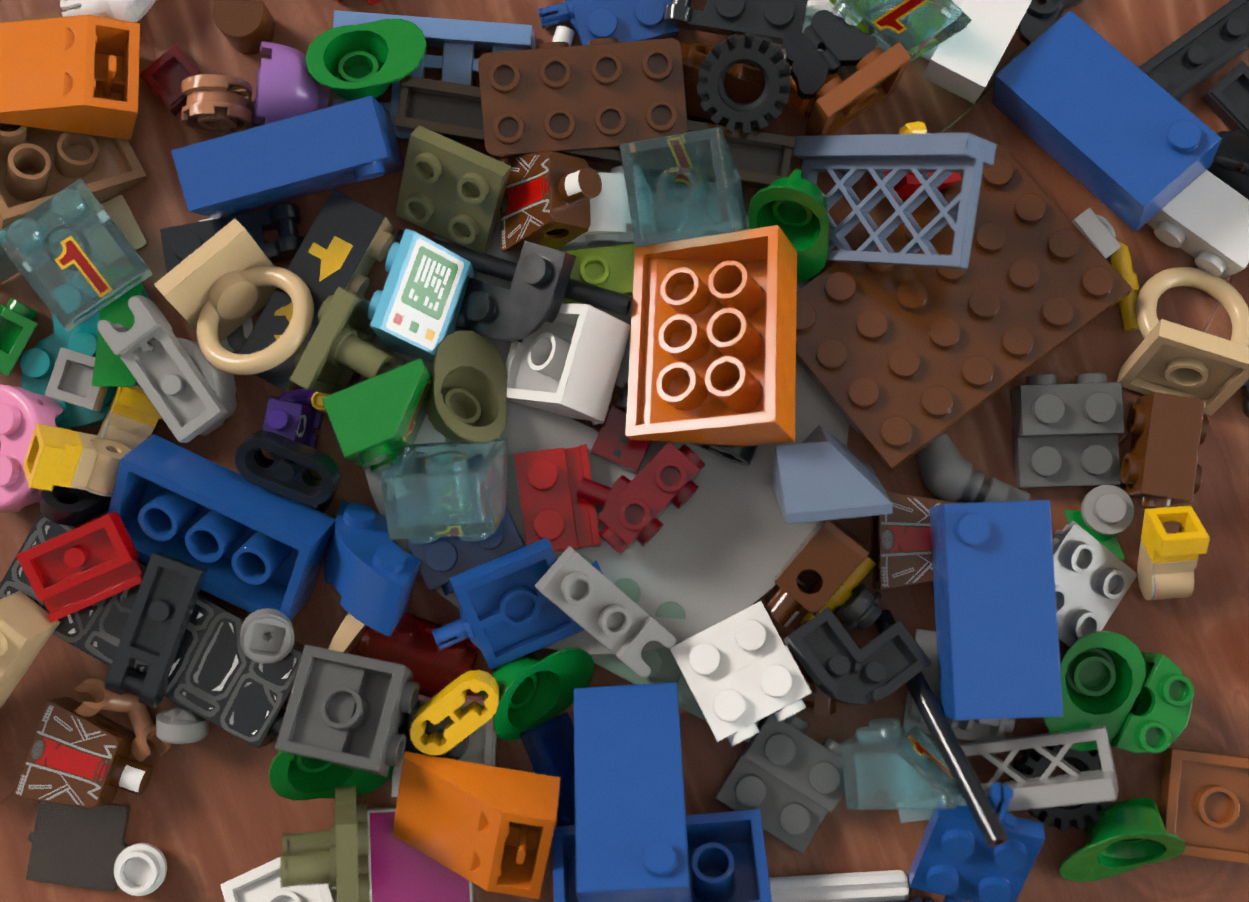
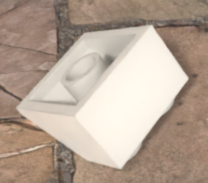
M562 303L553 323L546 321L532 335L523 338L522 343H511L505 363L507 375L506 400L569 418L604 422L625 353L631 325L588 304Z

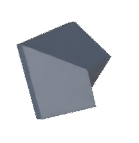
M820 424L801 444L775 447L771 475L772 488L786 524L893 514V504L872 467Z

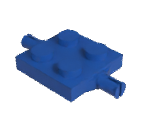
M565 0L564 3L537 8L542 29L570 22L580 38L581 45H589V41L598 38H616L619 42L669 39L677 37L679 34V28L663 22L666 5L671 4L672 0Z
M548 537L450 578L453 590L460 603L461 619L432 630L440 651L443 648L470 638L471 642L482 651L491 670L585 630L535 587L536 583L557 560ZM597 560L591 563L592 566L602 573Z
M993 783L990 787L988 799L1009 839L1000 846L989 848L968 806L937 800L909 870V888L945 895L943 902H1016L1045 841L1043 823L1017 818L1006 812L1014 796L1013 790L1004 783L1000 790V783Z

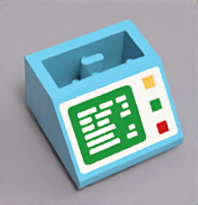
M405 229L401 242H394L388 252L385 271L389 272L383 291L376 290L371 299L368 319L372 320L371 328L387 349L417 359L421 358L423 361L434 364L438 345L447 335L457 330L456 322L469 278L475 279L476 275L470 261L415 231Z

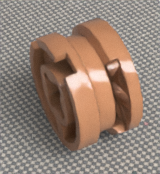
M200 74L182 80L181 92L187 97L186 106L181 111V124L185 128L216 135H229L252 128L253 113L248 109V104L251 103L253 87L249 82L241 78L219 74Z

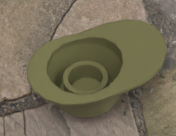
M456 331L447 335L436 350L433 387L428 395L426 406L429 420L434 428L445 437L446 444L450 446H456L461 442L488 443L497 439L506 427L507 375L505 362L499 350L486 337L474 331Z

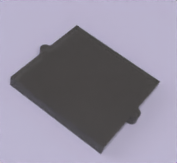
M39 801L34 832L28 835V840L32 842L26 880L111 892L116 891L118 884L114 877V864L119 854L129 847L125 843L130 805L109 803L97 809Z

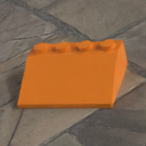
M778 225L635 247L626 418L627 438L632 440L733 446L795 442L797 250Z

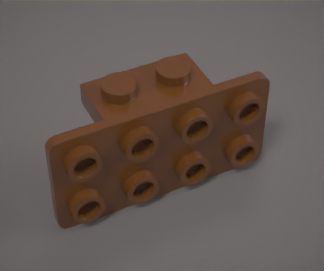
M598 38L589 41V45L569 46L567 42H548L539 45V49L484 53L478 60L485 148L488 154L493 157L516 156L542 151L566 152L667 144L670 138L682 137L684 140L688 134L682 48L676 39L619 42L616 38Z

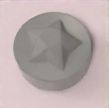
M270 608L260 609L251 613L244 620L240 630L242 650L249 659L257 663L272 664L282 660L290 653L294 644V631L290 619L281 611Z
M179 704L156 715V736L164 742L173 744L193 743L202 740L209 734V721Z

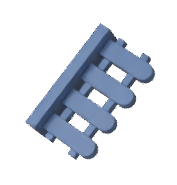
M334 10L333 28L383 19L400 18L413 22L423 31L428 47L444 48L443 56L426 55L425 51V56L419 66L408 75L413 77L425 78V69L442 70L441 81L473 86V73H479V59L474 58L475 50L493 52L535 49L536 33L532 25ZM400 80L392 83L391 103H379L389 111L395 135L402 140L408 141L411 133L400 132L394 126L401 92ZM333 99V106L348 101L344 99Z

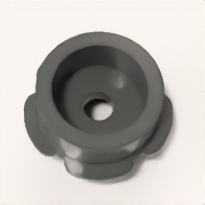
M864 584L856 587L852 591V596L835 610V613L843 620V627L846 630L857 627L860 631H863L870 627L882 613V609L877 605L881 601V594L879 592L873 594Z

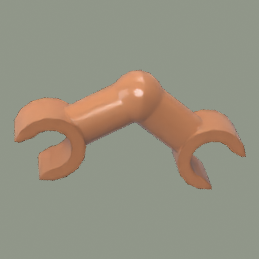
M96 678L86 679L74 689L77 692L89 693L95 699V703L83 702L74 711L80 716L92 717L101 710L123 712L128 715L136 735L132 740L131 750L138 761L142 762L151 754L146 739L154 743L159 756H162L170 749L171 743L164 742L156 736V725L153 723L147 705L139 702V696L129 692L119 695L105 689V683Z

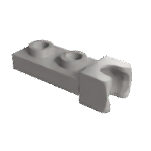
M133 296L128 301V306L134 315L135 322L133 327L128 330L122 324H112L110 321L101 320L97 325L98 331L113 353L121 356V359L177 440L182 443H188L226 415L228 411L171 331L173 329L158 306L147 297Z
M570 546L535 585L544 596L640 677L649 676L651 671L650 667L641 657V650L646 643L658 641L667 648H671L676 644V638Z

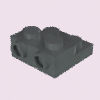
M1087 373L1076 375V384H1057V375L1041 374L1025 377L1026 385H1019L1010 390L1015 487L1020 489L1121 485L1118 434L1125 433L1122 382L1107 383L1106 373Z
M305 645L275 749L280 752L387 777L390 765L399 766L404 755L406 736L399 734L404 713L412 714L418 702L420 686L419 683L412 682L414 673L405 665Z
M772 713L761 719L757 726L760 732L753 735L750 742L746 743L714 796L735 811L760 809L762 828L803 854L828 811L831 813L834 811L859 768L849 761L854 752L829 736L826 737L822 744L805 733L810 724L793 714L778 722L776 716Z

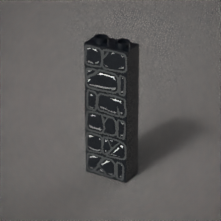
M41 512L17 554L81 526L83 523L76 525L56 524L48 520ZM15 557L0 583V599L21 591L49 613L44 601L39 602L17 557ZM138 560L143 571H146L148 564ZM141 584L58 619L60 623L53 632V635L111 666ZM200 590L170 671L168 687L164 697L259 749L270 744L273 739L276 741L278 739L305 646L294 640L290 653L282 660L272 664H261L252 661L243 652L240 642L241 626L249 615L214 595ZM136 660L134 665L135 672L146 676L150 665Z

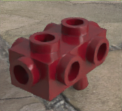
M669 441L632 481L621 475L611 488L583 477L576 497L604 507L603 511L598 515V521L604 526L599 535L621 555L636 541L644 547L664 525L658 519L660 515L671 504L680 509L699 488L693 481L706 465L688 446L683 444L677 449Z

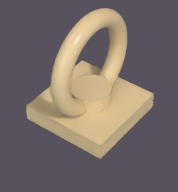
M233 219L154 284L172 306L195 329L199 348L206 360L219 370L230 374H257L283 363L302 345L313 321L314 303L307 284L292 271L274 266L247 230L236 219ZM276 287L284 290L290 296L293 304L290 324L281 337L273 344L251 354L232 353L221 345L220 342L268 303Z
M1173 267L1160 271L1147 280L1138 294L1135 307L1137 324L1144 340L1119 368L1117 382H1122L1123 388L1145 395L1158 392L1205 400L1204 413L1212 416L1249 380V307L1241 294L1230 283L1203 269ZM1180 286L1193 287L1208 293L1227 311L1232 323L1231 339L1227 340L1164 319L1159 321L1157 317L1158 299L1168 289Z

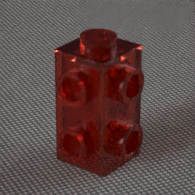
M405 613L390 637L366 626L360 641L359 652L365 654L367 658L407 666L414 673L412 682L419 683V694L432 698L462 674L475 670L479 648L471 642L470 638H467L440 651L432 630L444 625Z

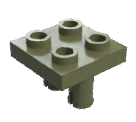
M419 125L410 134L395 215L468 249L486 253L492 245L511 166Z
M338 287L335 294L330 295L322 304L318 313L319 324L311 340L305 342L298 350L294 359L295 370L290 380L307 390L325 394L329 393L331 395L350 387L357 373L371 379L409 362L374 343L377 334L370 326L372 320L368 319V309L371 300Z
M356 786L335 787V825H331V830L283 833V853H281L280 859L281 888L331 884V889H336L337 902H370L367 803L357 804Z

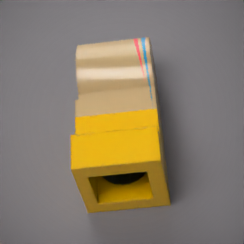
M137 385L133 387H117L98 436L99 438L119 442L133 450L144 442L148 436H151L158 420L162 419V417L141 387Z
M36 423L23 467L29 488L51 491L53 485L112 497L121 458L132 449L119 442L99 438L97 435Z
M1191 505L1145 509L1137 574L1141 593L1146 600L1190 597L1193 593L1194 569L1197 567L1199 554L1207 553L1210 537ZM1174 521L1180 523V528L1177 533L1167 534L1162 524Z

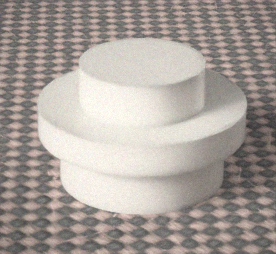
M136 843L127 847L119 854L114 864L116 883L124 892L133 896H144L154 892L161 886L167 875V861L164 854L156 846L149 843Z

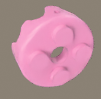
M1 384L0 512L16 513L28 505L40 502L41 489L29 488L23 467L36 423L57 427L55 418L63 412V407L50 397L28 391L22 387Z

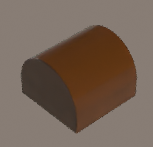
M214 0V22L236 51L248 55L257 54L260 52L261 41L272 42L276 21L262 1Z

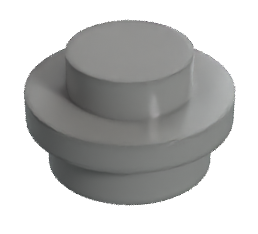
M1101 485L1089 491L1084 497L1081 513L1086 525L1094 532L1101 535H1115L1124 531L1131 524L1134 517V505L1130 496L1123 489L1114 485Z

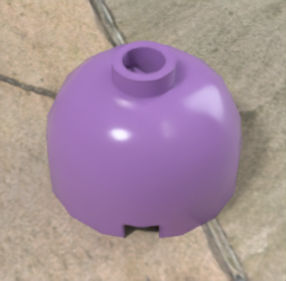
M261 41L259 55L269 56V59L261 58V67L257 69L253 123L265 125L327 108L329 88L320 86V83L310 75L305 60L306 55L290 46Z

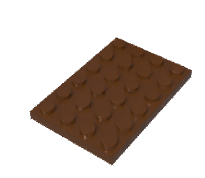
M999 143L996 146L994 165L983 166L968 269L836 262L797 291L796 360L889 473H891L1127 297L1133 288ZM960 172L962 179L960 182L950 188L940 190L948 204L961 193L964 172ZM929 196L911 214L923 230L940 213V210ZM902 222L886 240L894 252L899 253L914 237L904 222ZM947 223L930 240L939 255H952L955 232ZM877 247L873 252H881V251H880L879 248ZM920 249L916 254H925V253L923 252L922 249Z

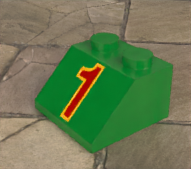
M421 358L322 398L344 457L362 470L371 468L372 473L388 470L401 462L400 455L411 451L426 417L428 395L433 387V375Z

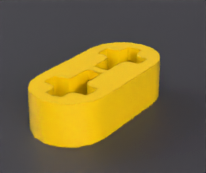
M468 671L424 703L416 711L410 729V737L414 746L422 753L441 755L451 750L489 721L496 713L499 704L500 689L496 679L484 671ZM468 688L474 693H478L481 690L486 692L483 706L479 702L474 701L464 709L460 708L465 702ZM447 716L450 717L445 724L444 736H441L436 731L430 735L425 733L427 720L435 725Z

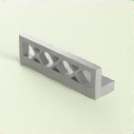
M1106 726L960 744L966 757L981 754L999 768L989 783H981L987 797L991 785L997 783L1003 772L1015 779L998 781L1000 783V790L1004 783L1014 793L1006 812L1117 799L1119 787ZM1096 740L1102 770L1080 772L1062 758L1073 743ZM1064 744L1057 755L1045 747ZM938 747L925 748L948 769ZM1034 748L1052 762L1041 777L1027 778L1009 765L1019 750ZM916 750L900 751L896 754L904 794L897 801L901 823L930 820L937 800L967 806L958 786L946 787L952 779L948 774L937 789L916 791L911 763L930 761L938 768L940 767L926 754L922 756ZM1011 751L1005 761L994 754L996 752ZM1056 766H1059L1068 773L1050 776Z

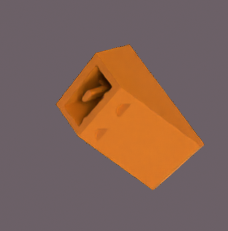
M93 15L0 23V123L131 140L138 114L140 23Z
M405 751L392 836L486 891L539 900L556 823L561 777Z

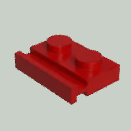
M587 444L566 449L563 447L514 454L526 546L548 537L554 553L564 552L569 546L574 550L600 547L601 540L596 505L576 497L582 478L592 480Z
M117 510L16 555L39 602L44 601L50 613L47 615L50 623L141 584L145 574L137 559L140 556Z

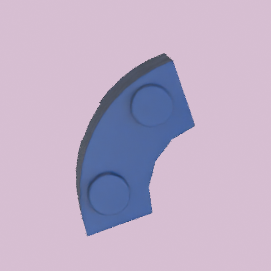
M343 500L336 515L324 562L326 584L334 585L342 596L340 605L349 614L366 626L390 637L408 608L421 560L404 552L391 539L387 529L390 521L389 517L374 512L373 509L366 505L352 504Z

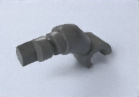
M949 434L939 436L915 454L924 486L942 501L979 503L1028 501L1030 493L1013 487L999 479L991 477L988 481L984 480V473L973 469V463L962 457Z

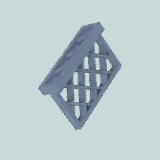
M971 133L795 136L792 156L803 159L801 169L803 179L817 184L818 172H828L836 183L825 195L828 211L843 195L853 209L838 226H836L828 213L829 245L826 261L968 269L983 166L994 165L997 144ZM841 172H848V173H847L845 176H843V174H842ZM866 172H870L878 185L860 201L851 187ZM883 172H890L887 176L883 174ZM908 172H913L921 186L903 203L893 187ZM926 172H935V173H934L931 177H929ZM953 172H964L961 193L948 204L937 188ZM886 196L896 211L878 228L869 212ZM930 196L940 210V213L922 230L911 213ZM861 221L870 237L856 251H853L844 237ZM904 222L914 238L899 253H895L886 238ZM949 223L955 232L952 255H939L930 240ZM835 246H837V248H838L839 250H832V249H833ZM878 247L881 252L873 251ZM920 249H922L925 254H916V253H917Z

